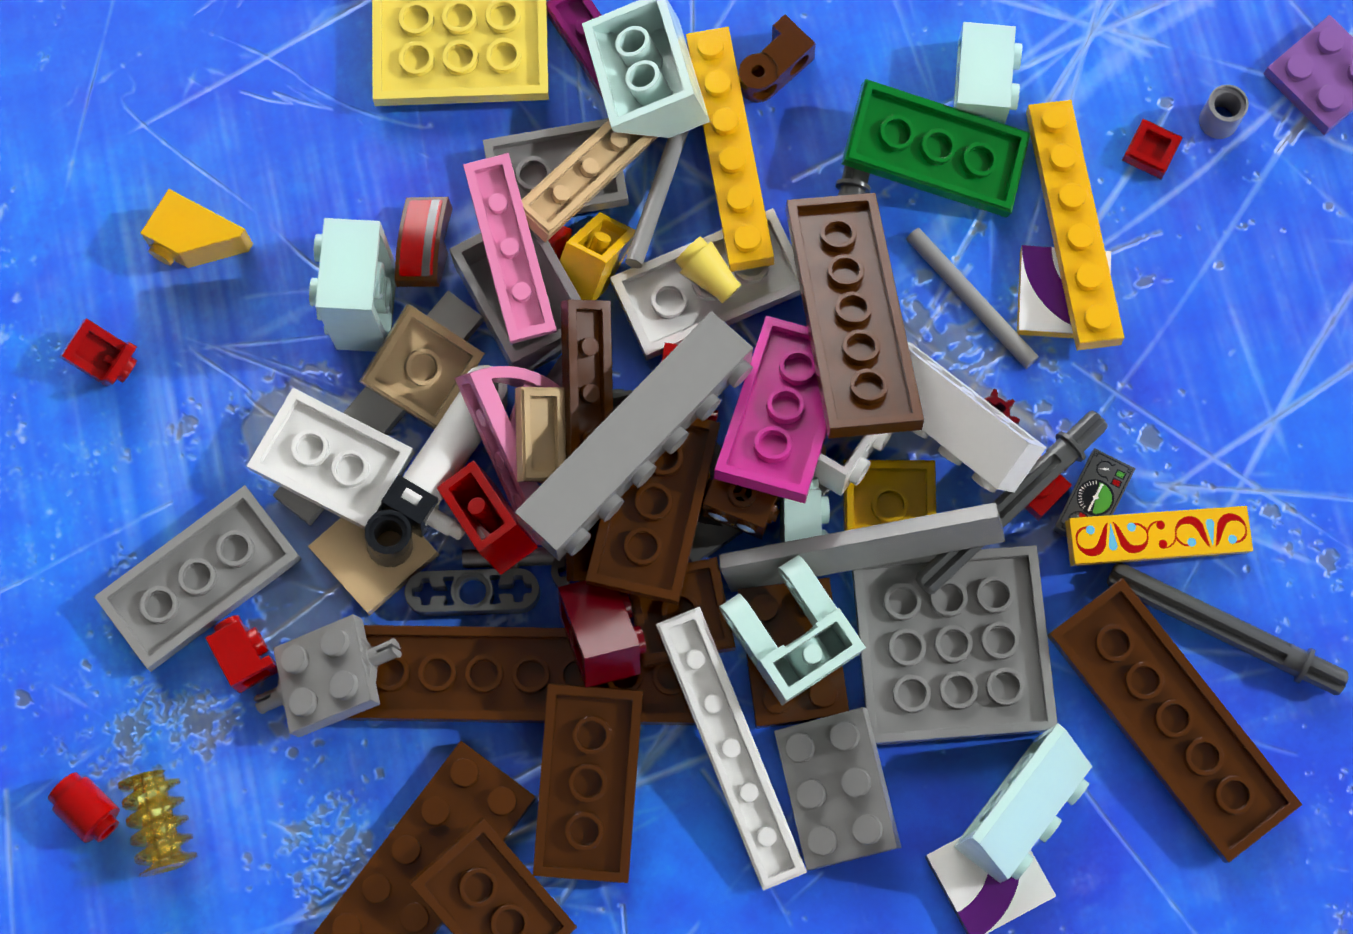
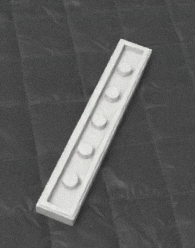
M700 606L655 624L762 890L764 891L807 873Z

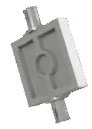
M354 614L273 648L279 676L278 686L256 695L254 701L258 703H255V706L261 714H265L267 711L283 705L289 733L297 737H302L380 705L376 686L378 665L401 657L402 652L398 650L401 649L396 639L392 638L389 641L371 647L366 638L363 619Z

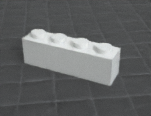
M908 342L924 416L922 430L912 432L924 439L930 436L940 444L937 451L943 457L958 466L962 462L974 471L971 478L989 492L995 493L998 489L1015 493L1047 447L923 351Z

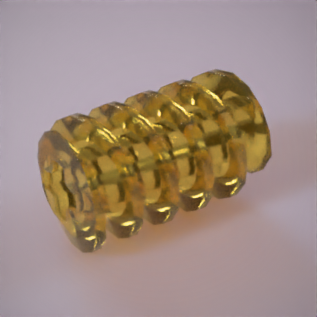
M154 770L133 775L117 784L120 791L131 793L122 800V807L125 810L136 811L127 817L126 826L132 829H141L130 838L132 846L145 848L135 855L134 861L137 865L150 866L140 873L138 877L153 876L185 866L198 857L197 852L182 851L181 846L193 839V834L179 833L177 831V827L187 822L189 816L173 813V809L185 802V799L181 796H169L168 791L181 782L180 778L165 777V770Z

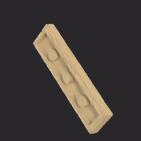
M609 120L605 122L522 199L529 228L546 243L658 137L617 133L612 130Z

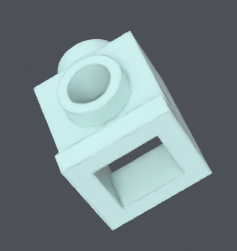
M813 477L805 504L780 497L781 542L829 534L825 529L822 530V524H829L828 496H821L819 478Z

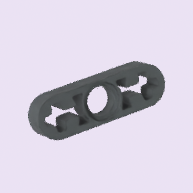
M510 568L502 575L495 569L423 571L416 573L408 580L405 586V598L410 608L421 616L520 614L532 610L537 605L540 599V587L536 577L530 571L522 568ZM471 580L479 581L486 587L484 599L474 605L466 604L460 599L461 587ZM491 580H499L498 586L500 589H512L515 586L516 580H523L525 587L532 588L531 593L524 594L522 602H515L512 594H498L501 603L492 604L494 588ZM453 581L451 596L454 605H447L448 600L446 596L431 597L429 605H423L419 597H414L415 592L423 590L424 583H430L434 591H448L445 582Z

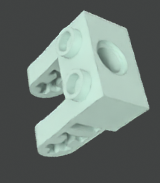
M799 555L778 567V572L813 627L786 646L783 644L779 648L777 647L751 606L740 593L719 606L727 624L781 705H784L858 656L866 648L840 608L837 609L813 571Z

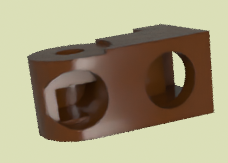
M786 14L772 25V42L761 53L749 55L740 64L739 81L742 95L751 102H765L773 97L815 59L816 43Z

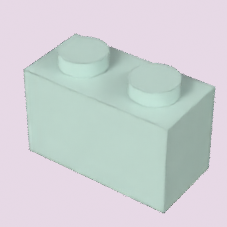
M963 22L958 40L953 108L1002 124L1006 123L1010 110H1017L1020 84L1012 83L1013 69H1020L1022 43H1015L1016 26Z

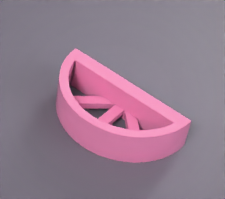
M509 153L463 164L510 344L556 333L555 322Z
M515 366L488 367L455 377V381L511 507L515 512L539 488L537 482H517L515 403L509 418L493 382L508 384L517 388L560 386L537 372ZM532 537V539L534 540V542L536 543V545H541L538 541H536V540Z

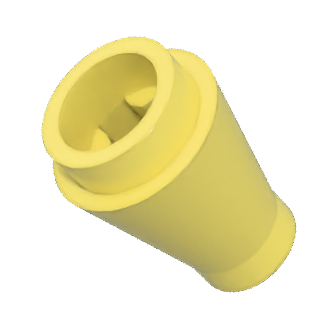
M701 236L690 244L675 260L682 269L680 274L715 296L722 304L741 286L713 242L707 243Z

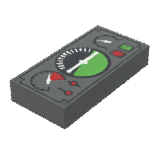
M1094 448L1053 531L1067 537L1065 520L1069 518L1113 515L1136 468Z

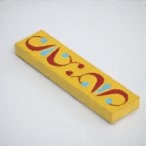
M1247 506L1078 517L1065 520L1070 566L1247 554L1253 551Z

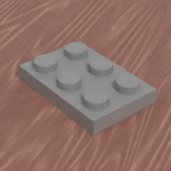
M609 118L483 140L485 157L490 158L509 153L522 200L607 122ZM623 171L577 214L629 205Z
M861 707L774 731L807 870H815L902 848L867 708Z

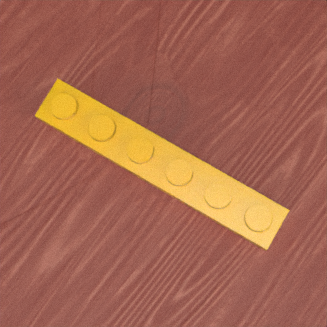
M729 27L686 34L688 51L710 122L702 126L729 269L731 272L774 265L772 243Z
M1072 100L1030 104L1026 111V117L1031 133L1030 136L1076 350L1122 345L1125 337Z

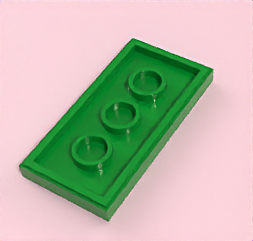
M865 79L861 85L841 164L1007 218L1013 210L1031 133Z

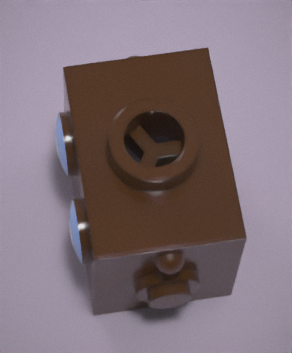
M714 478L707 481L702 516L762 540L768 524H771L772 521L776 522L779 516L780 509H778L779 505H777L779 496Z

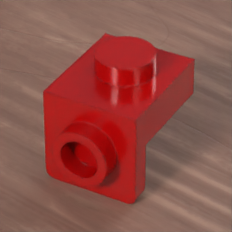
M86 318L65 347L60 358L101 384L109 386L113 385L116 379L123 383L129 376L137 362L135 358L131 357L137 346L131 342H123Z

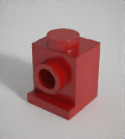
M239 615L222 620L214 627L215 632L205 637L230 686L238 693H242L278 673L276 662L269 655L264 658L262 656L269 649L258 629L254 627L249 630L243 624Z

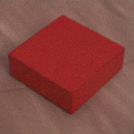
M1142 119L1122 161L1162 180L1183 137Z

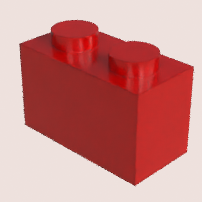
M474 460L437 487L477 551L500 575L538 548L530 534L517 523L514 510L497 485Z

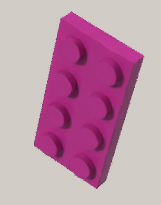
M766 316L752 356V362L750 363L753 369L744 380L714 470V479L805 504L827 435L808 328L804 325Z

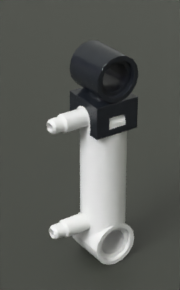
M479 365L472 368L468 373L493 366ZM493 382L506 410L507 384ZM461 392L458 393L404 476H397L381 500L382 511L375 513L365 526L367 551L371 559L378 565L396 567L403 564L410 557L413 550L412 532L422 538L431 526L442 534L450 535L456 540H460L465 534L464 529L455 519L439 510V504L443 497L437 489L439 485L465 466L482 440ZM386 531H394L401 536L400 541L396 545L387 547L380 545L377 539Z

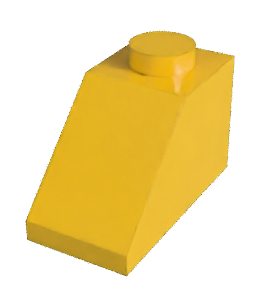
M171 189L167 190L140 232L150 247L148 250L149 254L169 266L175 261L186 268H191L249 252L253 246L244 228Z
M601 212L566 242L560 258V263L581 300H597L606 291L610 284V277L616 274L627 255L636 231Z

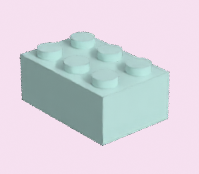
M324 218L323 233L316 234L314 239V260L320 263L318 278H311L310 305L315 306L317 319L323 322L324 333L330 336L336 350L377 352L392 328L396 290L394 281L395 260L381 222Z

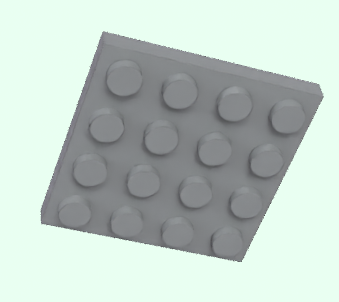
M1037 545L981 549L943 586L931 595L919 586L915 578L917 573L936 555L852 570L857 631L859 638L866 647L860 653L865 708L868 709L876 745L1044 733L1057 724Z

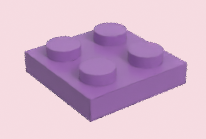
M1331 15L1327 16L1270 64L1264 72V75L1324 135L1353 111V37Z

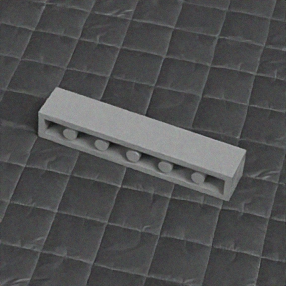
M711 311L515 511L517 523L558 561L567 552L571 556L575 555L590 539L591 534L588 530L600 518L606 522L620 509L624 503L621 496L633 484L639 488L652 476L657 468L653 463L665 451L672 454L684 443L689 435L686 429L697 418L704 421L716 410L721 402L718 396L729 385L736 388L747 378L753 369V366L750 365L753 347Z

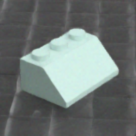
M638 0L582 23L609 122L614 132L671 138L710 122L679 19L668 0Z
M1057 723L1035 738L954 846L999 883L1008 880L1010 877L1018 880L1034 859L1029 854L1038 839L1045 843L1053 835L1062 822L1056 816L1066 802L1074 805L1089 786V782L1084 777L1090 771L1092 765L1065 728Z

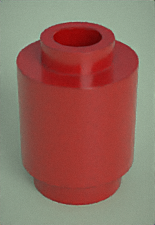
M77 772L71 773L62 779L48 796V800L54 805L52 811L84 843L90 842L93 839L97 842L103 841L119 824L116 817L119 814L120 808L89 777L82 778Z

